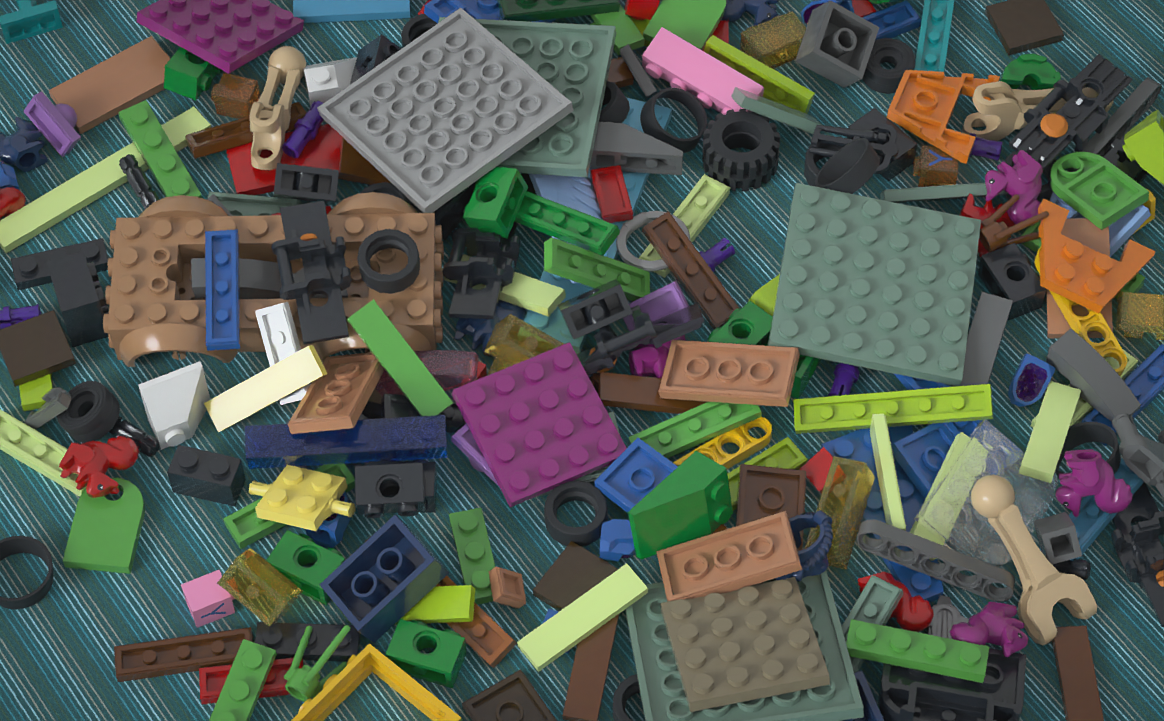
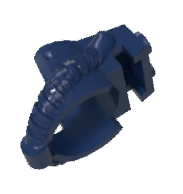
M822 510L806 512V514L802 513L790 518L789 522L797 548L802 543L800 531L806 528H815L819 525L820 535L817 541L810 547L798 551L802 570L774 578L775 581L795 577L796 581L799 582L807 576L823 573L829 566L827 554L833 541L832 518Z

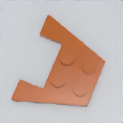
M905 70L889 106L887 119L958 161L967 164L976 137L948 129L947 125L960 94L973 97L976 87L986 83L999 82L1000 76L989 75L988 79L974 78V74L962 73L961 77L944 76V72ZM983 97L984 99L991 101V98Z
M1043 199L1038 207V214L1044 211L1049 213L1048 217L1041 220V224L1038 227L1042 246L1039 252L1040 286L1098 314L1149 263L1155 254L1154 250L1129 239L1124 247L1120 261L1112 259L1106 254H1102L1061 234L1069 210L1046 199Z

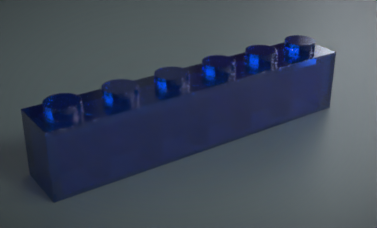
M445 415L358 420L354 428L298 434H291L288 424L245 426L246 461L249 469L286 467V465L309 466L380 461L382 459L398 461L447 458Z

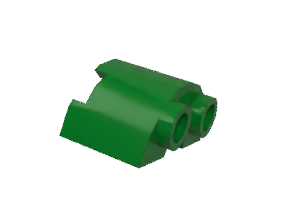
M1034 53L1022 54L1006 66L999 81L1007 83L1011 89H1018V87L1026 85L1032 90H1044L1054 88V84L1061 79L1059 71L1056 72L1055 68L1047 62L1046 57Z

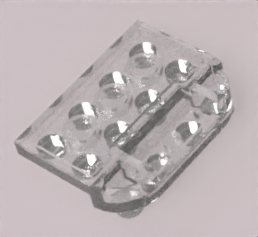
M985 419L977 425L914 520L920 523L946 547L1000 567L1012 561V557L999 534L988 522V518L980 515L973 507L971 501L973 486L979 479L987 475H998L1007 479L1015 492L1014 505L1018 506L1023 522L1029 533L1032 534L1035 530L1033 521L1042 519L1054 499L1055 488L1059 482L1058 476L1054 473L1052 482L1048 483L1019 474L1025 453Z

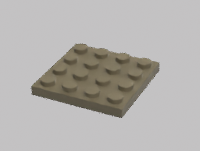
M795 577L746 586L728 593H710L704 597L661 603V613L690 712L830 685L829 672Z

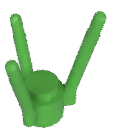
M349 625L343 627L313 667L304 665L300 669L299 665L313 630L312 626L306 627L291 667L284 675V679L288 681L285 688L293 697L303 702L309 698L313 699L323 689L324 683L330 676L338 675L347 666L346 662H342L320 682L318 681L321 678L318 672L350 631Z

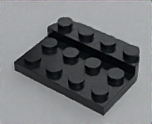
M989 648L983 683L883 663L878 698L879 710L883 715L884 721H1020L1024 698L1026 654L1013 653L1010 657H1005L1003 650Z

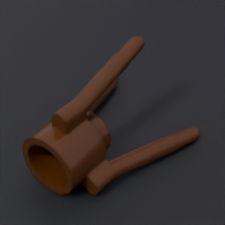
M1015 194L991 217L981 221L983 228L980 229L979 239L988 252L1013 243L1017 245L1040 238L1039 231L1013 239L1009 238H1011V234L1048 217L1049 213L1044 211L1010 228L1003 221L996 222L1019 200V195Z

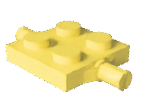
M286 465L273 483L265 484L254 480L249 486V493L251 495L263 497L255 507L257 518L317 531L323 521L332 514L336 513L352 517L355 512L354 503L339 501L347 489L345 477Z

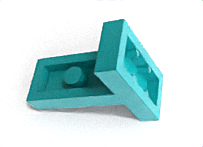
M16 0L19 11L0 16V26L6 44L63 28L55 0L37 5L36 0Z

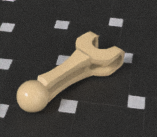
M283 46L271 54L268 61V73L264 91L257 102H253L249 115L250 130L253 132L251 165L257 169H276L277 163H280L283 154L282 145L285 140V131L289 128L292 100L300 84V79L304 76L303 68L306 67L304 55L294 47ZM279 83L285 84L278 104L272 106ZM264 149L273 152L268 158L260 157L261 151Z
M1002 81L979 85L976 87L972 97L973 103L979 112L967 116L962 132L968 135L974 133L976 137L999 141L1015 129L1024 128L1028 124L1024 119V113L1028 109H1034L1054 88L1044 90L1011 89L1007 83ZM1092 88L1082 89L1083 94L1089 98L1098 96L1097 92ZM983 97H989L991 98V101L986 100ZM1061 98L1048 112L1056 114L1067 102ZM1113 101L1105 108L1106 112L1110 110ZM986 126V129L983 131H977L972 128Z
M987 475L979 479L971 491L972 505L980 515L988 518V522L999 534L1018 571L1023 588V593L1018 603L1019 620L1024 623V628L1035 643L1046 645L1057 634V628L1052 617L1053 606L1057 602L1062 603L1073 617L1088 619L1097 612L1096 601L1083 579L1073 574L1059 573L1038 548L1023 522L1018 506L1014 505L1015 492L1011 483L998 475Z

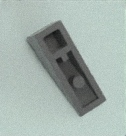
M599 122L590 169L621 165L622 172L682 175L683 151L624 123Z

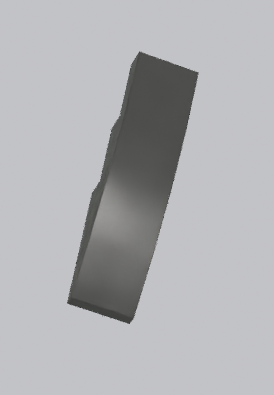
M984 292L981 293L967 337L963 378L960 386L989 384L1013 300Z

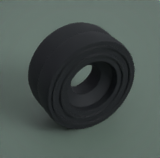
M882 38L875 40L862 78L864 83L872 90L880 93H896L905 70H914L916 59L913 50L906 43L897 39ZM890 62L896 67L888 70L882 68L880 64Z
M86 381L76 385L68 392L71 394L69 407L57 415L60 426L72 438L82 443L96 441L113 428L119 417L120 405L117 398L103 384L97 381Z

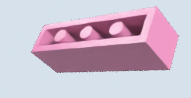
M661 27L642 55V67L650 76L656 79L661 77L669 82L672 88L683 89L691 93L700 101L704 108L710 109L711 107L723 115L727 114V110L733 109L734 112H739L740 109H744L731 97L735 87L763 97L764 87L663 27Z

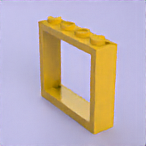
M369 643L357 656L352 655L349 658L347 666L338 675L330 676L324 683L323 690L313 699H307L301 705L298 714L291 720L324 721L372 672L432 721H462V718Z

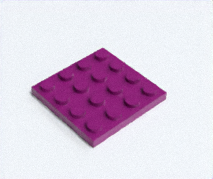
M159 0L138 11L136 20L137 23L228 74L303 31L304 20L294 17L290 11L278 7L269 0Z
M570 342L453 389L452 396L509 507L553 490L565 482L574 481L607 467L627 449Z

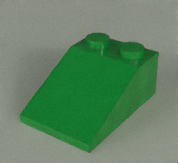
M695 451L628 511L636 557L641 560L657 554L656 551L713 533L721 524H725L733 514L727 468Z

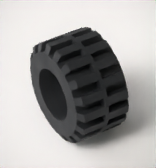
M732 109L727 110L726 115L718 114L715 117V121L711 120L704 131L702 156L704 171L708 172L709 177L729 186L732 191H736V188H742V192L749 191V187L754 189L760 188L761 182L767 184L771 180V175H775L778 166L780 135L777 132L776 125L769 123L768 117H760L755 112H746V109H740L739 112H734ZM747 148L751 151L742 153L735 152L730 149Z

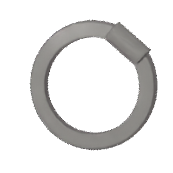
M641 212L634 216L632 220L623 223L616 240V246L619 256L626 264L646 271H659L668 268L663 259L655 261L642 260L633 256L626 247L627 240L632 232L645 224H649L666 212ZM671 214L690 240L687 226L678 217Z

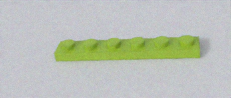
M990 384L793 399L796 434L868 429L871 426L872 414L883 413L886 416L888 427L993 419Z

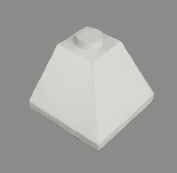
M357 57L307 65L303 68L310 107L314 101L325 103L350 85Z
M200 361L138 385L148 421L156 439L159 441L161 450L169 446L180 445L185 440L192 438L207 410L204 403L210 400V395Z

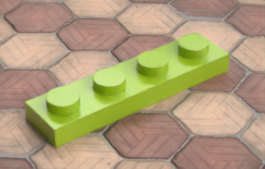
M714 35L708 39L704 52L764 87V98L803 113H808L815 95L813 91Z

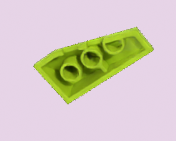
M1157 109L1125 134V144L1122 148L1131 162L1136 160L1141 168L1164 185V118Z

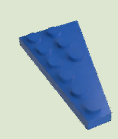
M912 425L888 427L891 446L893 443L913 434ZM870 428L859 429L821 444V449L825 447L847 471L838 482L861 522L874 519L886 523ZM893 457L906 531L910 532L925 499ZM868 533L869 536H870V538H873V539H880V538H881V537H880L879 535H877V534ZM897 546L900 550L912 551L910 547ZM883 558L894 579L903 583L908 588L912 597L920 595L924 600H928L931 603L938 600L940 595L943 596L944 590L941 580ZM935 559L931 562L938 563V559Z

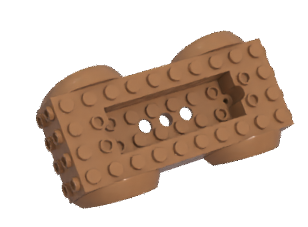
M369 192L343 199L328 213L327 219L332 245L336 243V238L342 236L345 240L346 251L344 258L346 267L351 272L352 281L350 287L347 288L348 298H342L349 337L304 345L296 299H240V349L207 351L206 298L195 299L192 290L191 259L205 258V231L238 229L239 258L278 263L277 256L273 254L271 246L274 242L285 239L281 215L229 216L221 207L203 198L185 195L165 197L153 202L138 217L116 218V229L110 232L111 249H114L113 258L108 259V275L112 277L111 285L106 286L105 292L106 304L110 306L109 314H104L103 317L104 332L109 333V347L114 348L118 360H122L128 367H136L135 359L139 356L173 351L172 357L179 360V354L182 360L186 358V352H194L213 356L223 363H230L238 352H266L255 311L289 302L301 350L313 345L321 361H324L326 357L351 349L365 348V353H370L371 351L349 324L347 318L374 299L422 363L426 362L432 355H437V343H443V326L441 324V315H443V296H441V287H443L442 260H444L442 225H436L435 213H418L412 205L401 198L389 194ZM384 229L399 230L408 234L415 241L420 257V270L415 282L404 291L393 294L379 293L369 288L362 280L357 260L359 247L364 239L372 233ZM392 248L380 250L370 259V266L373 271L387 275L398 273L408 264L407 254ZM301 259L291 260L293 274L303 268ZM311 298L310 303L314 306H323L327 303L328 298Z

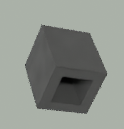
M1066 512L1033 521L1041 552L1052 565L1082 556L1075 525Z

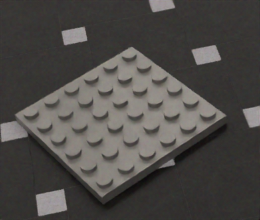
M462 8L453 12L317 108L320 116L423 213H433L574 111L570 100Z

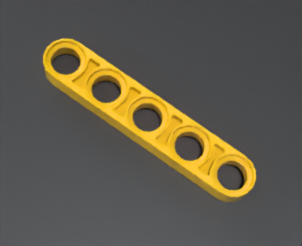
M1040 246V248L1038 249L1037 254H1036V256H1035V261H1034L1035 267H1036L1037 271L1039 272V274H1040L1039 252L1041 251L1042 246ZM1050 291L1071 329L1087 341L1103 358H1115L1119 362L1120 367L1114 370L1121 376L1127 365V357L1101 312L1098 314L1087 308L1089 312L1087 316H1077L1073 313L1072 307L1080 304ZM1089 331H1098L1103 335L1104 341L1094 343L1090 341L1087 333Z
M764 417L757 418L715 437L673 463L679 466L695 451H698L729 469L765 448L770 443L772 425ZM753 427H760L765 430L766 435L761 438H754L749 435L748 430ZM725 443H735L740 449L734 454H728L721 447Z

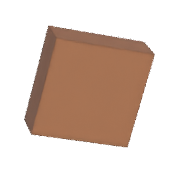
M497 566L489 571L493 602L518 609L526 604L522 574Z

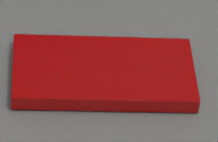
M329 124L321 125L318 128V134L315 139L307 143L298 158H292L283 151L280 163L339 170L342 136ZM292 132L285 133L284 143L291 136ZM252 142L226 149L236 194L255 196L274 191L276 169L261 170L252 167ZM264 149L261 151L260 157L268 158L273 152Z

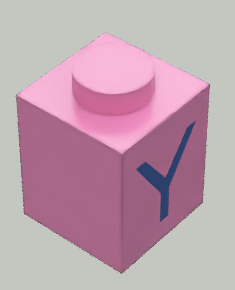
M220 570L181 584L185 601L197 628L235 613L232 600L237 598L236 591L230 579L224 581Z

